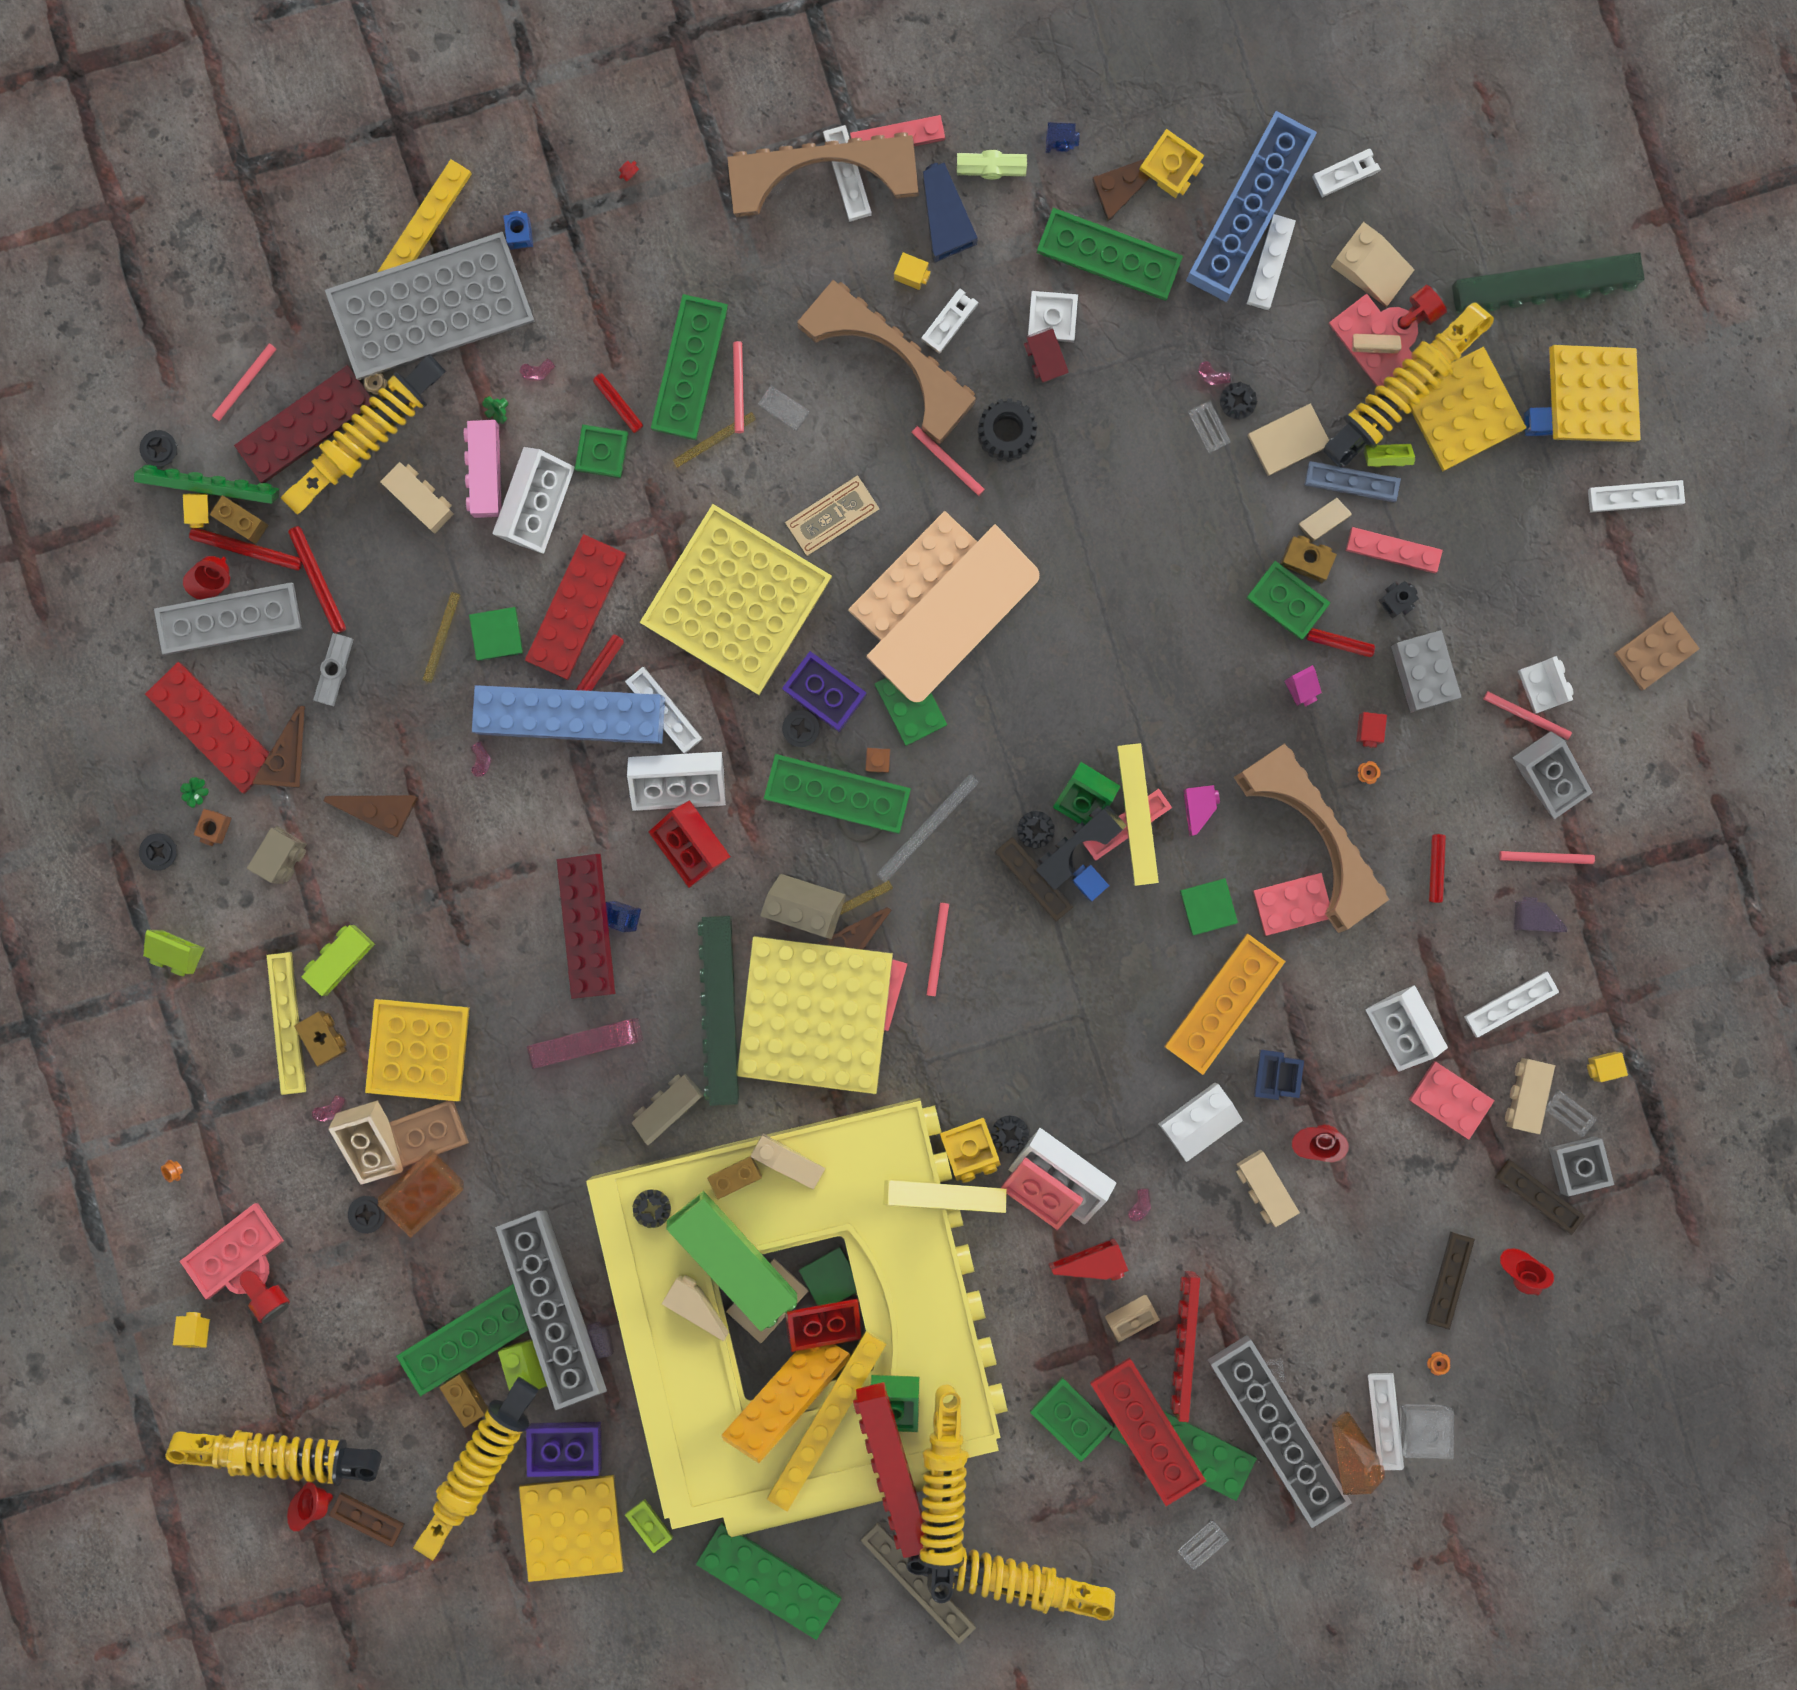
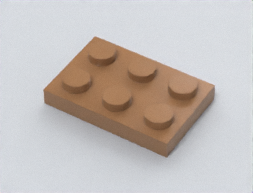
M1670 612L1616 651L1614 655L1642 691L1700 648L1674 613Z

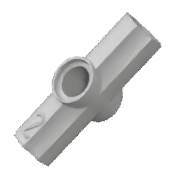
M332 634L326 658L320 666L321 675L313 701L330 706L335 705L341 681L346 675V664L354 639L339 634ZM337 664L338 672L330 676V666Z

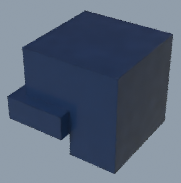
M1259 1049L1254 1097L1279 1100L1280 1095L1300 1098L1304 1060L1284 1057L1283 1052Z

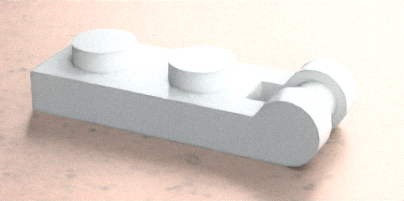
M1367 149L1315 173L1312 178L1321 197L1323 198L1378 173L1381 169L1372 158L1374 156L1372 150ZM1360 162H1364L1366 168L1362 169Z
M962 289L955 293L921 338L925 344L939 354L979 303L974 298H968L965 295L966 292ZM961 303L965 306L964 310L961 311L957 308V304Z

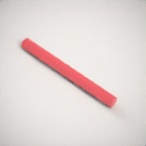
M736 341L733 342L735 433H744L742 342Z
M270 343L212 414L214 418L218 421L223 418L277 350Z
M917 426L911 432L978 496L983 493L985 489L922 429Z
M1488 691L1483 700L1549 732L1552 731L1566 740L1572 734L1571 731Z
M1500 851L1499 860L1594 864L1595 856Z
M940 903L926 994L929 996H936L949 904Z

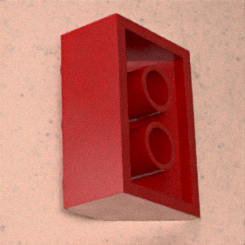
M690 800L673 809L648 831L688 888L699 882L731 857Z
M858 1299L787 1311L785 1314L787 1335L792 1352L861 1339Z

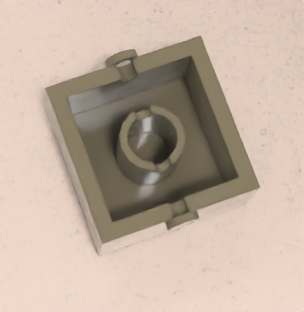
M279 826L270 828L247 869L270 883L284 884V882H288L291 879L295 863L297 861L300 862L306 853L304 848L307 844L284 831Z

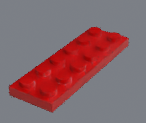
M583 534L525 658L526 662L569 680L622 566L626 553Z
M177 662L145 695L241 793L245 794L253 786L252 781L270 752L181 662Z
M1185 1271V1277L1180 1279V1291H1183V1301L1179 1300L1178 1315H1181V1324H1177L1176 1338H1179V1348H1175L1174 1362H1177V1371H1173L1172 1386H1175V1395H1171L1170 1409L1173 1410V1414L1176 1415L1179 1422H1189L1200 1289V1277L1193 1271Z
M1130 1357L1090 1382L1165 1506H1168L1206 1482Z

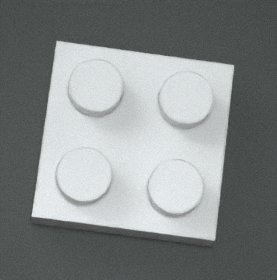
M1032 291L1028 335L1052 326L1059 342L1074 343L1078 295Z

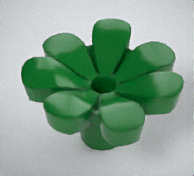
M490 396L484 398L482 405L488 409L484 412L486 417L490 418L493 416V420H496L498 424H504L507 420L505 408L508 406V401L505 398L494 400Z
M192 777L189 780V784H182L180 791L183 793L181 799L187 802L189 807L194 808L196 804L201 805L203 803L201 796L208 795L209 790L202 788L205 785V780Z

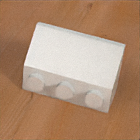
M1415 985L1399 991L1365 1009L1398 1072L1431 1060L1448 1048Z
M1213 1083L1161 1121L1159 1126L1187 1162L1243 1120L1220 1085Z

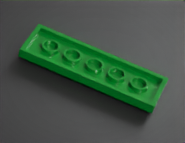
M1056 208L1052 209L1036 252L1164 301L1167 300L1183 258L1180 254Z
M685 294L682 295L651 430L697 441L726 320L728 304Z
M775 754L764 800L900 834L911 788Z
M514 1283L396 1356L420 1397L529 1330Z
M1163 1410L1205 1478L1206 1482L1203 1485L1236 1501L1257 1460L1256 1456L1188 1422H1179L1176 1416ZM1114 1423V1429L1109 1433V1437L1128 1446Z
M723 1522L720 1523L696 1562V1565L815 1640H817L841 1601V1596L743 1535L731 1537L728 1535Z

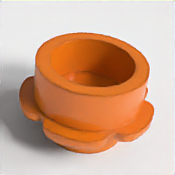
M1372 761L1362 763L1358 767V778L1361 782L1373 784L1380 777V769Z
M167 1160L161 1166L162 1175L168 1182L181 1179L180 1174L183 1173V1170L177 1161Z
M1441 1352L1433 1353L1432 1357L1427 1361V1366L1431 1369V1373L1437 1376L1446 1374L1450 1369L1449 1357Z

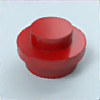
M635 160L632 163L629 161L625 162L619 169L621 173L619 178H623L628 182L639 171V168L636 166L637 162Z

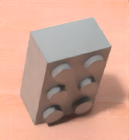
M1442 630L1401 641L1391 646L1410 713L1461 698Z

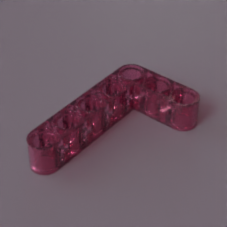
M637 1017L527 1046L532 1069L611 1048L633 1044L644 1039Z

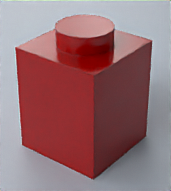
M1369 712L1359 714L1356 742H1362L1363 747L1377 748V744L1384 743L1387 715Z

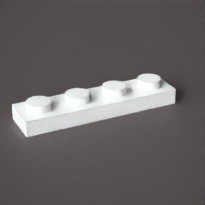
M845 125L823 131L825 142L839 141V144L848 143L849 136ZM832 161L849 222L871 216L870 206L858 166Z
M1273 214L1248 297V305L1265 310L1270 309L1296 220Z
M1683 480L1588 489L1590 512L1685 504Z
M645 667L639 669L625 681L634 693L659 694L665 697L663 729L684 754L703 739Z
M1544 972L1464 1016L1475 1037H1480L1554 996L1559 991L1549 973Z
M1369 1374L1368 1381L1378 1470H1402L1404 1464L1394 1374Z

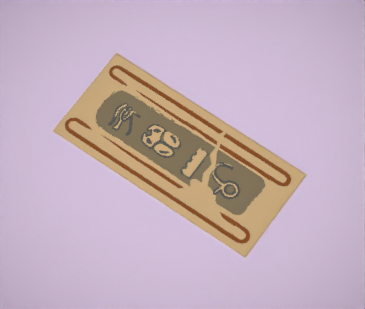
M857 475L785 523L808 556L879 510V507Z

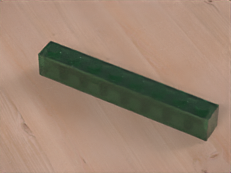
M1638 252L1457 279L1452 285L1456 313L1464 312L1472 303L1479 304L1487 311H1495L1500 309L1501 306L1509 305V308H1516L1524 305L1523 303L1532 302L1533 305L1546 302V299L1555 298V301H1563L1573 295L1583 298L1592 295L1593 292L1609 294L1614 292L1615 289L1623 288V291H1630L1638 288V285L1645 280L1641 253Z
M732 916L702 917V922H698V935L703 936V945H699V959L704 960V969H700V983L705 984V992H701V1006L706 1008V1016H702V1030H706L707 1039H703V1053H707L708 1063H704V1077H708L709 1086H705V1100H709L710 1106L739 1104V1083L737 1076L738 1059Z

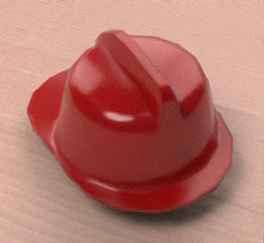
M207 556L196 563L183 577L185 591L190 596L199 600L217 597L230 584L229 567L225 563L226 557Z
M1325 1124L1302 1129L1292 1139V1148L1298 1156L1324 1162L1340 1161L1346 1156L1349 1147L1347 1139L1335 1127Z
M1515 1248L1502 1252L1500 1263L1503 1269L1513 1277V1283L1520 1292L1539 1296L1543 1289L1553 1284L1554 1274L1552 1271L1528 1253Z
M307 1482L293 1497L288 1507L287 1521L290 1529L294 1532H299L311 1521L322 1519L327 1513L328 1505L333 1499V1494L327 1493L321 1487H316L313 1482Z

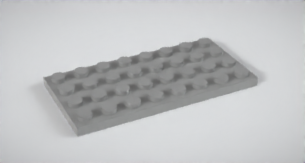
M503 232L325 290L357 380L424 359L429 354L433 356L535 322Z

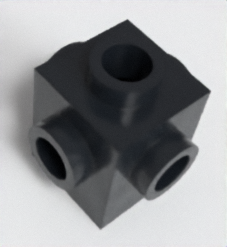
M1395 581L1385 589L1387 594L1378 601L1393 619L1401 612L1406 615L1416 607L1413 603L1419 598L1416 588L1411 583L1407 584L1406 581L1398 584Z

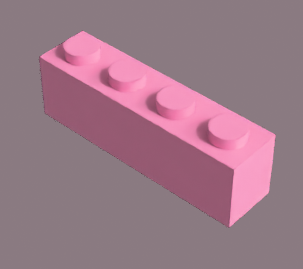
M496 420L467 421V428H464V440L468 442V451H465L464 458L465 464L469 465V474L465 475L466 488H469L470 497H466V509L470 511L474 518L499 517L502 508L499 424Z

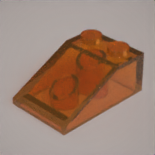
M1343 1412L1332 1423L1343 1495L1372 1494L1385 1478L1384 1467L1380 1465L1378 1455L1351 1414Z

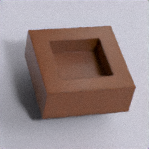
M867 748L866 772L889 773L890 749Z

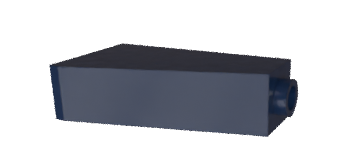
M945 163L929 165L923 171V184L934 263L977 245L978 238Z

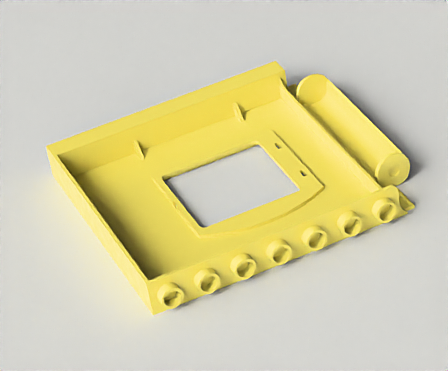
M917 1098L767 1134V1136L825 1168L814 1189L754 1159L762 1178L717 1200L707 1178L751 1156L761 1136L595 1175L586 1181L664 1519H670L672 1529L723 1517L728 1535L735 1537L880 1502L882 1497H885L884 1492H879L876 1478H879V1474L873 1472L871 1459L874 1457L872 1453L868 1454L865 1439H868L867 1434H862L859 1420L862 1417L861 1414L856 1415L852 1402L788 1512L767 1500L773 1486L836 1380H832L760 1463H757L725 1442L721 1435L752 1401L744 1396L730 1332L725 1340L722 1341L662 1305L679 1275L682 1277L687 1275L697 1282L696 1285L702 1289L729 1331L720 1289L715 1281L666 1229L667 1221L655 1228H647L638 1223L633 1216L632 1206L636 1197L645 1190H658L668 1197L671 1204L669 1218L704 1190L761 1254L837 1236L844 1238L866 1331L886 1343L884 1350L874 1365V1369L869 1373L862 1387L871 1385V1375L920 1377L918 1432H899L916 1493L923 1491L924 1485L930 1484L923 1479V1474L931 1471L924 1467L923 1452L931 1447L929 1438L930 1434L934 1433L935 1393L940 1386L951 1385L961 1398L960 1435L963 1436L961 1449L968 1452L969 1458L999 1451L996 1439L1001 1437L995 1414L1007 1412L1008 1410L1001 1383L988 1386L984 1368L997 1364L991 1338L986 1337L977 1340L973 1321L985 1319L986 1317L979 1290L966 1293L962 1277L964 1274L975 1271L968 1244L955 1247L951 1228L964 1226L960 1210L883 1205L884 1180L934 1184L952 1180L946 1152L933 1155L929 1136L941 1133L935 1106L922 1108L921 1100ZM647 1199L648 1207L642 1213L650 1212L655 1219V1211L661 1205L653 1206L649 1199ZM953 1395L945 1396L943 1403H949L953 1399Z

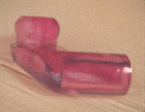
M547 358L539 367L523 364L520 367V373L526 380L541 381L556 366Z
M1204 361L1200 363L1198 374L1209 385L1231 382L1229 371L1217 373L1211 367L1210 362Z
M477 742L470 747L477 757L471 772L476 777H483L489 770L491 758L481 742Z
M335 1095L329 1106L316 1107L312 1111L313 1119L318 1122L333 1120L336 1113L340 1112L346 1099Z
M1149 1188L1137 1189L1138 1202L1128 1212L1130 1220L1141 1221L1150 1212Z

